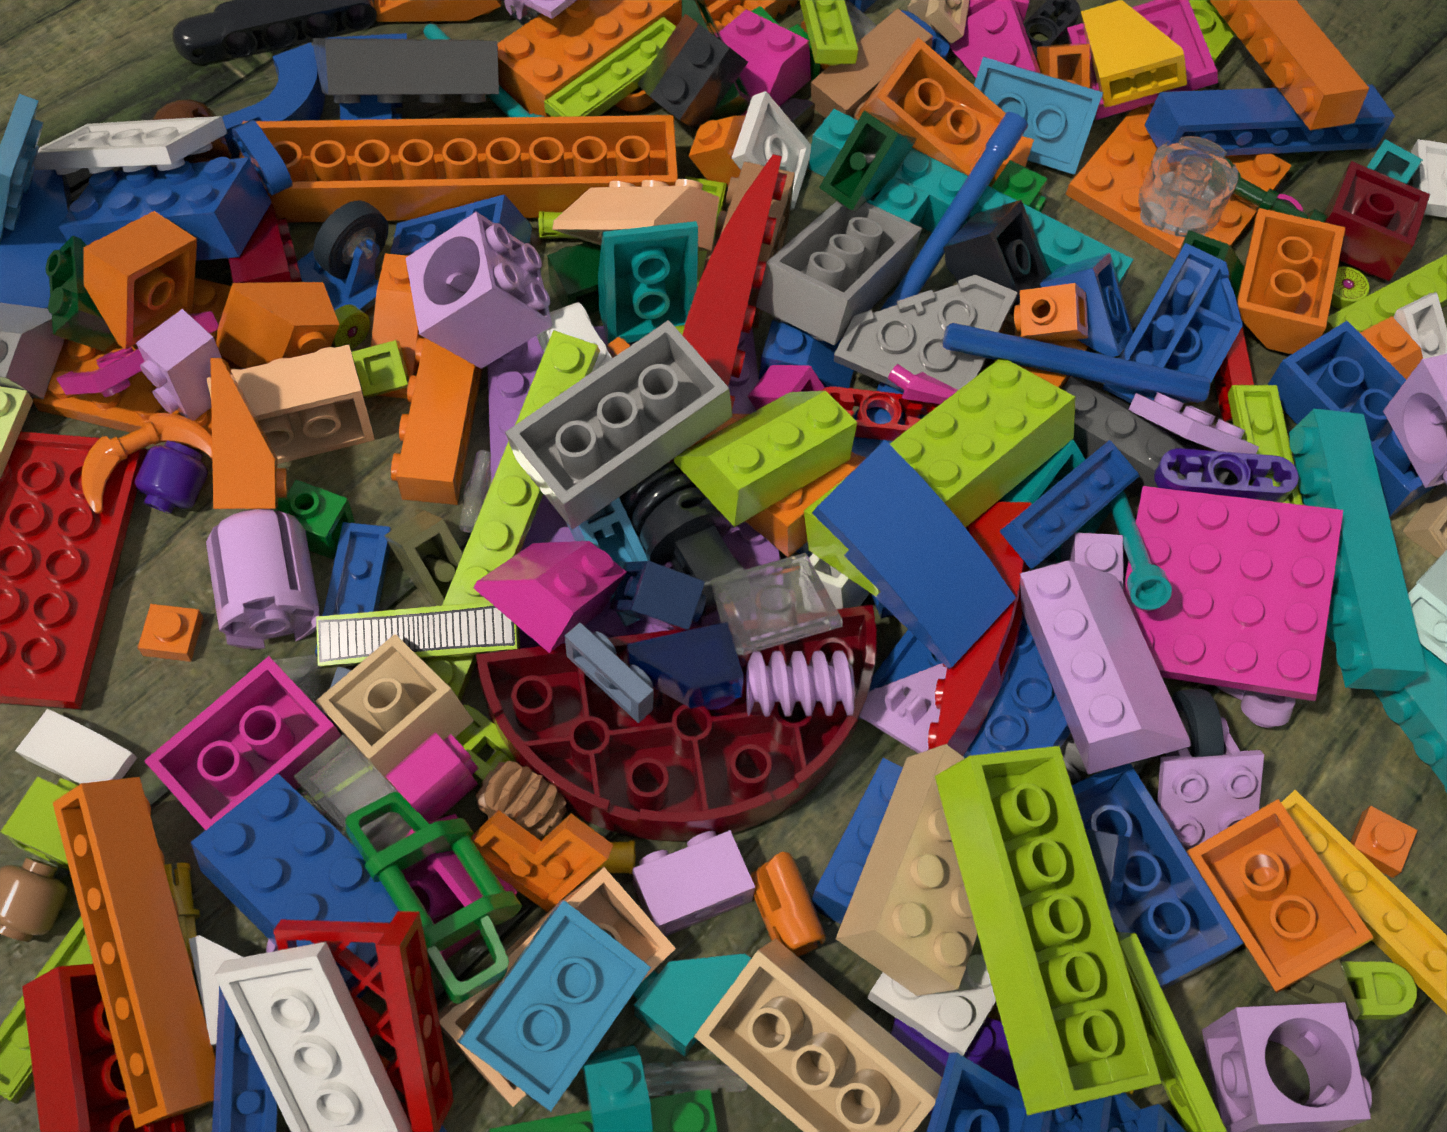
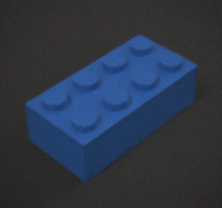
M219 157L208 162L198 163L185 161L184 165L165 171H160L157 167H151L150 165L133 172L113 171L111 169L95 173L91 176L88 186L80 197L70 205V211L58 228L67 241L72 236L81 238L86 245H89L95 240H99L126 226L128 223L155 211L197 238L196 261L235 258L241 255L272 201L249 157L237 159Z
M1345 321L1282 360L1267 385H1277L1282 409L1296 424L1313 409L1364 414L1389 518L1438 486L1425 488L1383 412L1406 379L1348 321Z
M1130 763L1103 770L1072 785L1085 829L1131 837L1121 901H1107L1115 931L1137 934L1162 991L1225 958L1243 944V941Z
M278 773L191 841L200 871L276 947L273 929L280 920L391 923L397 911H399L381 881H373L365 868L366 862L357 848ZM296 940L297 947L313 944L311 941ZM351 942L346 947L370 967H373L378 961L375 943ZM336 962L348 990H350L359 979ZM366 985V987L357 995V997L361 998L371 988H369Z

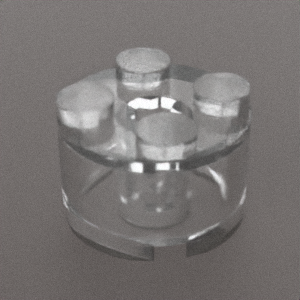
M1180 137L1178 143L1167 146L1168 142H1166L1154 154L1139 190L1140 218L1145 225L1156 227L1174 236L1185 237L1188 230L1205 236L1219 222L1238 183V170L1235 163L1233 168L1225 159L1227 152L1218 144L1200 137Z

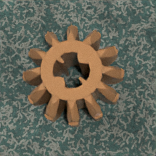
M513 761L499 762L496 768L487 774L481 783V789L476 794L479 809L487 814L488 819L500 810L541 841L562 822L561 818L567 811L565 798L557 792L556 786L548 783L543 778V775H537L528 766L522 767Z

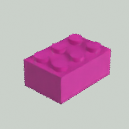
M268 656L144 761L198 823L207 830L277 773L297 790L348 744L335 725Z

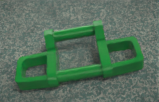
M399 792L389 793L349 814L345 821L346 833L365 860V868L373 881H381L399 911L420 912L429 964L451 1001L456 1004L463 1003L504 978L508 971L509 959L494 926L514 917L520 911L522 905L512 891L506 892L472 841L471 838L474 832L466 820L459 818L436 821L429 824ZM395 812L405 820L415 833L377 853L361 828L387 813ZM453 851L483 897L434 924L401 871L435 852ZM480 929L494 964L471 979L460 982L454 977L440 952Z

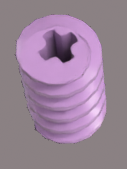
M760 651L752 652L746 672L748 717L754 702L760 703L764 716L771 715L775 702H780L785 716H791L796 702H801L806 716H812L816 701L822 702L827 716L833 715L837 701H842L847 716H853L855 698L852 665H849L843 651H835L829 665L822 651H814L809 666L802 651L793 652L788 666L781 651H774L772 653L768 666L765 665Z

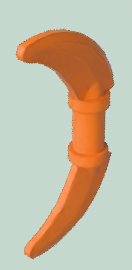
M154 413L149 417L150 421L145 423L144 427L120 438L116 436L112 439H109L107 436L101 437L88 452L82 469V488L88 504L96 514L103 511V493L106 482L118 463L128 458L127 455L153 443L157 445L169 440L199 449L212 459L211 435L198 423L184 416L170 413Z

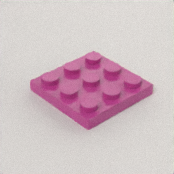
M1153 0L1131 7L1183 48L1187 85L1163 92L1193 91L1218 83L1217 69L1189 0ZM1083 23L1067 28L1070 44H1086ZM1090 58V88L1100 91ZM1159 93L1107 108L1104 107L1101 97L1095 119H1102L1154 103Z

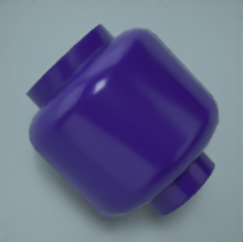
M169 440L166 441L164 446L151 447L135 478L136 487L147 495L144 504L167 514H172L174 507L182 509L193 507L208 476V470L201 462L203 455L189 447Z

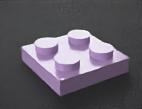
M1157 392L1154 400L1136 393L1128 409L1186 439L1217 451L1256 454L1259 448L1242 439L1245 432L1244 429L1221 419L1214 426L1212 423L1216 416L1191 405L1186 406L1184 412L1180 411L1183 405L1182 402Z

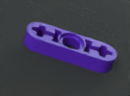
M1182 448L1166 452L1154 472V480L1158 488L1281 503L1288 498L1299 479L1296 467L1289 460L1280 456ZM1172 467H1179L1180 473L1186 475L1185 479H1178L1177 473L1171 470ZM1200 467L1204 469L1203 473L1198 472ZM1220 467L1230 469L1237 476L1238 483L1231 486L1220 483L1214 475V469ZM1267 473L1273 474L1276 482H1282L1279 487L1273 486L1272 479L1265 478ZM1249 480H1255L1252 485L1248 484Z

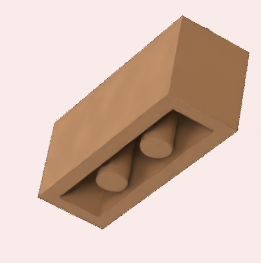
M897 8L857 42L858 54L856 64L829 66L811 81L812 102L815 103V110L825 118L833 109H836L856 119L855 116L894 61L918 37L932 49L933 35Z

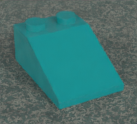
M697 221L603 232L598 271L599 310L608 344L617 337L623 338L627 343L637 342L668 320L674 326L685 325L697 290Z

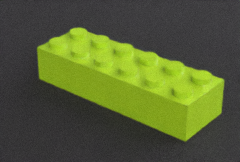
M999 358L892 441L890 445L926 481L966 528L1074 438L1075 396L1015 363ZM838 483L804 510L808 548L814 555L876 597L881 591L844 556L849 549L812 514L815 508L840 484Z
M1060 746L972 755L934 776L1027 1115L1162 1084Z

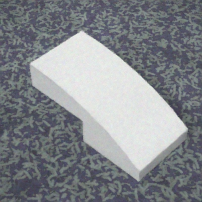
M49 709L44 712L15 750L27 761L56 773L76 785L122 779L137 759L132 752Z

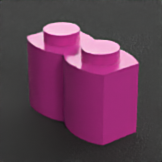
M435 732L385 776L416 812H419L427 822L442 817L478 785L472 775L479 768L452 734L442 740Z

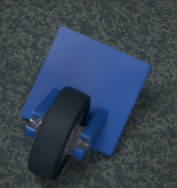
M352 201L341 206L321 226L316 236L313 250L298 261L302 281L323 282L334 311L344 305L352 304L365 312L375 304L379 282L375 279V260L383 250L389 232L388 222L383 214L365 201Z

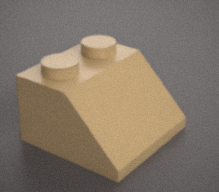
M396 634L315 701L394 790L396 788L385 775L433 733L436 732L442 740L450 734L456 737L474 721L452 689Z

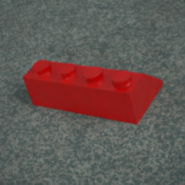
M93 964L57 966L22 986L40 1132H185L183 1114L135 1129Z

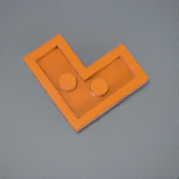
M498 810L471 838L495 875L547 912L608 860L613 847L611 842L573 814L564 819L541 841Z

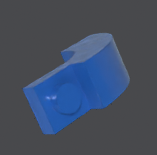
M311 42L272 56L278 82L274 90L265 99L252 106L222 116L227 131L224 138L230 150L231 159L240 156V149L235 141L232 129L242 125L244 121H309L320 119L325 102V93H322L314 48Z

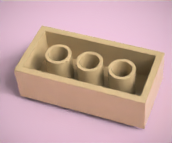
M947 744L907 757L836 936V940L916 996L958 990L977 937L976 926L934 777L965 759Z
M777 939L757 950L694 1036L803 1132H914L935 1105L942 1081L940 1075Z

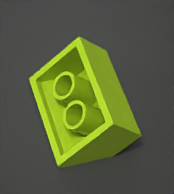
M826 391L789 392L686 449L674 458V462L725 518L736 527L801 487L806 486L850 460L857 421Z

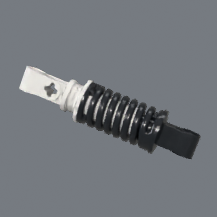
M579 302L550 312L552 326L536 335L544 352L553 330L598 345L600 353L592 372L612 359L604 342L592 326L585 308ZM674 458L619 496L636 535L640 537L648 561L670 569L674 568L675 571L705 581L702 594L706 595V602L701 616L705 617L750 596V585L747 575L739 561L733 557L723 541L724 536L730 529L731 523L676 465Z

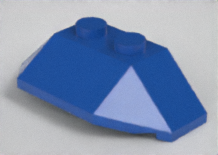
M1185 243L1122 352L1120 359L1204 376L1211 383L1243 326L1236 297L1228 278L1229 271L1226 262ZM1107 383L1102 388L1132 403L1136 393L1152 400L1156 396L1154 393ZM1173 398V399L1178 400V401H1180V402H1182V403L1191 402V401H1187V400H1182V399Z

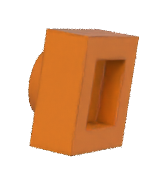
M150 604L138 650L142 656L191 662L204 617L199 609Z
M1370 805L1362 812L1350 843L1380 872L1394 878L1401 873L1418 830Z

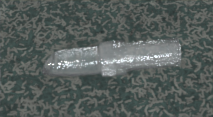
M479 450L476 452L470 480L466 482L463 494L464 504L460 519V530L463 532H472L489 490L488 481L491 473L492 453Z

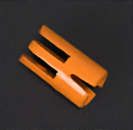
M781 852L775 855L769 862L764 863L757 871L750 874L755 886L753 897L771 941L777 939L797 957L816 949L817 941H820L821 945L825 942L826 933L795 859L790 853Z

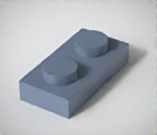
M580 622L565 635L567 657L636 722L640 723L653 710V683L647 674L634 664L628 667L616 656L617 651L605 635L598 631L592 634Z

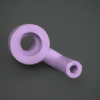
M1216 686L1218 689L1241 700L1243 713L1251 722L1260 727L1272 728L1288 723L1295 706V698Z

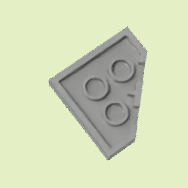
M973 275L958 280L957 285L936 292L929 290L899 300L897 305L874 313L870 310L855 315L834 354V362L903 392V389L888 380L890 372L897 364L914 375L924 372L959 390L980 374L987 358L945 349L943 347V337L946 327L951 323H957L1000 333L1018 292L978 275Z

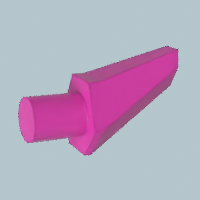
M899 364L892 369L888 376L889 381L904 390L902 398L907 400L941 404L958 391V389L924 372L914 375Z

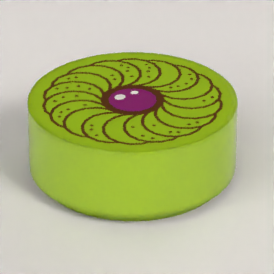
M1338 267L1330 305L1343 309L1366 297L1369 292V283L1366 277L1356 269Z
M348 304L335 310L340 325L332 345L335 347L349 345L350 350H352L367 336L370 328V319L358 307Z

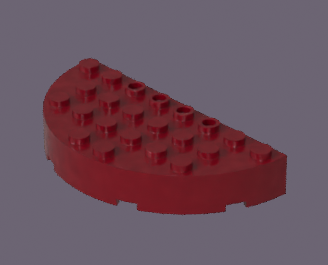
M873 605L690 627L689 630L674 629L610 637L608 639L617 651L616 656L628 667L632 664L638 666L653 683V710L640 723L636 722L567 657L566 643L560 644L550 653L542 646L476 654L484 699L492 723L495 724L516 763L522 767L528 766L534 773L543 775V778L548 783L556 786L557 792L565 798L567 811L596 826L627 836L649 840L689 841L695 836L708 831H715L719 835L731 830L733 834L756 826L782 813L800 801L823 780L848 746L860 720L875 665L876 623ZM760 651L765 665L768 666L772 653L774 651H781L788 666L793 652L802 651L809 666L814 651H822L828 665L835 651H843L849 665H852L854 697H856L854 698L853 716H847L842 701H837L832 716H827L822 702L816 701L812 716H806L801 702L795 703L791 716H785L780 702H775L770 716H764L760 703L754 702L748 717L746 672L752 652Z

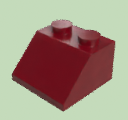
M1351 161L1324 212L1327 215L1324 223L1345 227L1339 260L1355 266L1367 274L1390 281L1414 246L1430 194Z

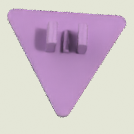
M943 663L868 692L860 717L917 753L929 750L928 733L930 723L938 722L940 709H937L935 704L936 683L938 679H945L947 667H943Z

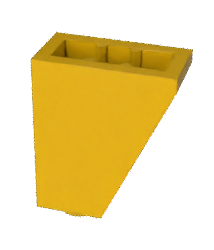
M1123 0L1081 11L1086 44H1090V58L1099 90L1103 92L1102 100L1105 108L1187 85L1183 48Z

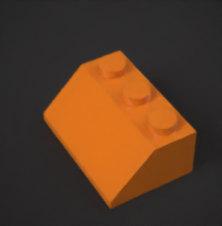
M1262 208L1258 209L1238 293L1237 305L1241 320L1267 349L1293 354L1323 335L1327 325L1345 227Z

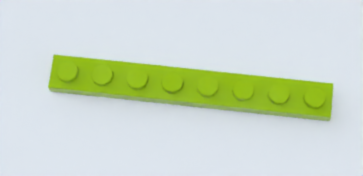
M553 330L515 425L589 375L600 353L598 345ZM509 441L442 606L488 602L473 588L479 579L511 559L522 549L543 493L515 459ZM476 655L422 660L452 689L461 702L477 662Z

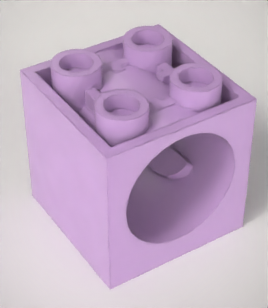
M478 212L473 213L405 258L419 335L479 368L485 367L552 326L548 308L550 297L543 285L540 272L542 261L538 252L532 245L524 244L509 234L501 224H494Z
M1447 354L1422 359L1383 410L1425 488L1443 483L1447 485Z
M1345 1002L1236 1007L1202 1029L1215 1106L1227 1132H1338L1371 1119L1369 1112L1372 1105L1371 1089L1367 1079L1361 1076L1356 1053L1359 1048L1358 1030L1353 1020L1348 1017ZM1268 1040L1284 1045L1296 1054L1303 1063L1310 1082V1096L1304 1106L1295 1103L1282 1094L1270 1078L1265 1062V1048Z

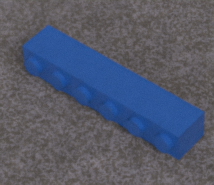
M1373 84L1367 85L1369 91L1355 123L1310 130L1278 88L1177 91L1159 93L1144 126L1163 159L1372 149L1377 147L1395 116Z

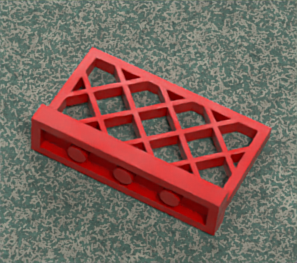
M397 911L391 923L280 920L273 929L278 951L297 947L296 940L311 941L313 944L326 942L334 960L359 979L349 990L363 1023L369 1027L367 1031L370 1038L378 1034L396 1049L397 1056L391 1062L378 1053L392 1086L405 1096L406 1102L400 1103L411 1123L412 1131L439 1132L454 1098L420 912ZM351 942L375 943L378 961L373 967H370L346 947ZM366 985L386 1000L388 1009L382 1015L357 997Z

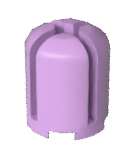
M270 509L245 510L225 518L217 526L213 527L206 541L218 627L219 631L226 635L227 644L243 649H264L265 639L294 633L296 642L312 634L316 630V617L319 616V605L306 532L295 516L281 511L274 512V510Z

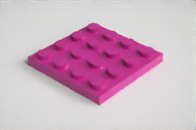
M1143 486L1136 524L1151 564L1162 568L1166 572L1172 587V594L1168 602L1160 608L1145 610L1137 607L1132 602L1127 588V579L1132 573L1129 561L1123 592L1161 677L1316 701L1343 510Z

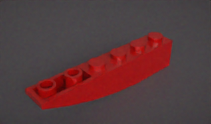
M775 154L771 156L748 188L720 235L699 281L683 330V337L727 386H729L731 377L740 378L746 351L737 349L741 332L750 334L756 306L748 305L751 287L761 288L766 262L758 260L762 243L771 244L777 218L768 216L772 199L781 201L787 177L786 173L778 172L782 156ZM730 395L731 408L733 409L735 396Z
M996 502L966 527L970 535L991 560L1016 599L950 669L947 668L945 679L937 680L935 704L936 708L940 709L938 722L930 723L928 733L929 750L947 744L963 756L980 730L1000 690L1016 648L1024 616L1021 609L1020 573L1028 572L1030 568L999 531L1027 509L1031 502Z

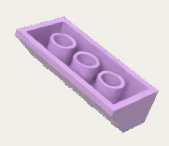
M1069 560L1020 573L1021 609L1087 774L1190 747L1191 741L1117 577Z

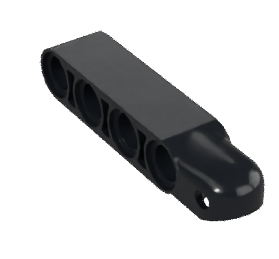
M232 0L218 5L213 12L180 20L173 28L172 39L175 48L181 56L189 61L203 64L230 57L243 58L313 42V38H330L362 31L374 24L377 19V12L372 0ZM195 49L204 50L200 55L192 53Z

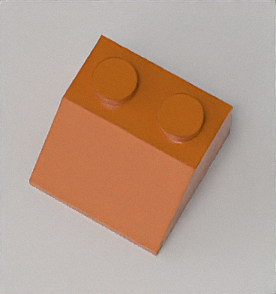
M155 211L128 223L126 226L84 247V287L116 341L124 349L135 345L136 342L183 309L186 313L193 310L197 238Z
M323 282L232 283L214 340L220 355L247 369L268 364L276 359H289L331 347L340 324Z

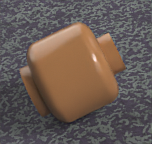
M26 857L22 866L5 865L0 868L1 935L24 942H31L34 935H44L51 931L68 893L66 885L54 878L57 867Z

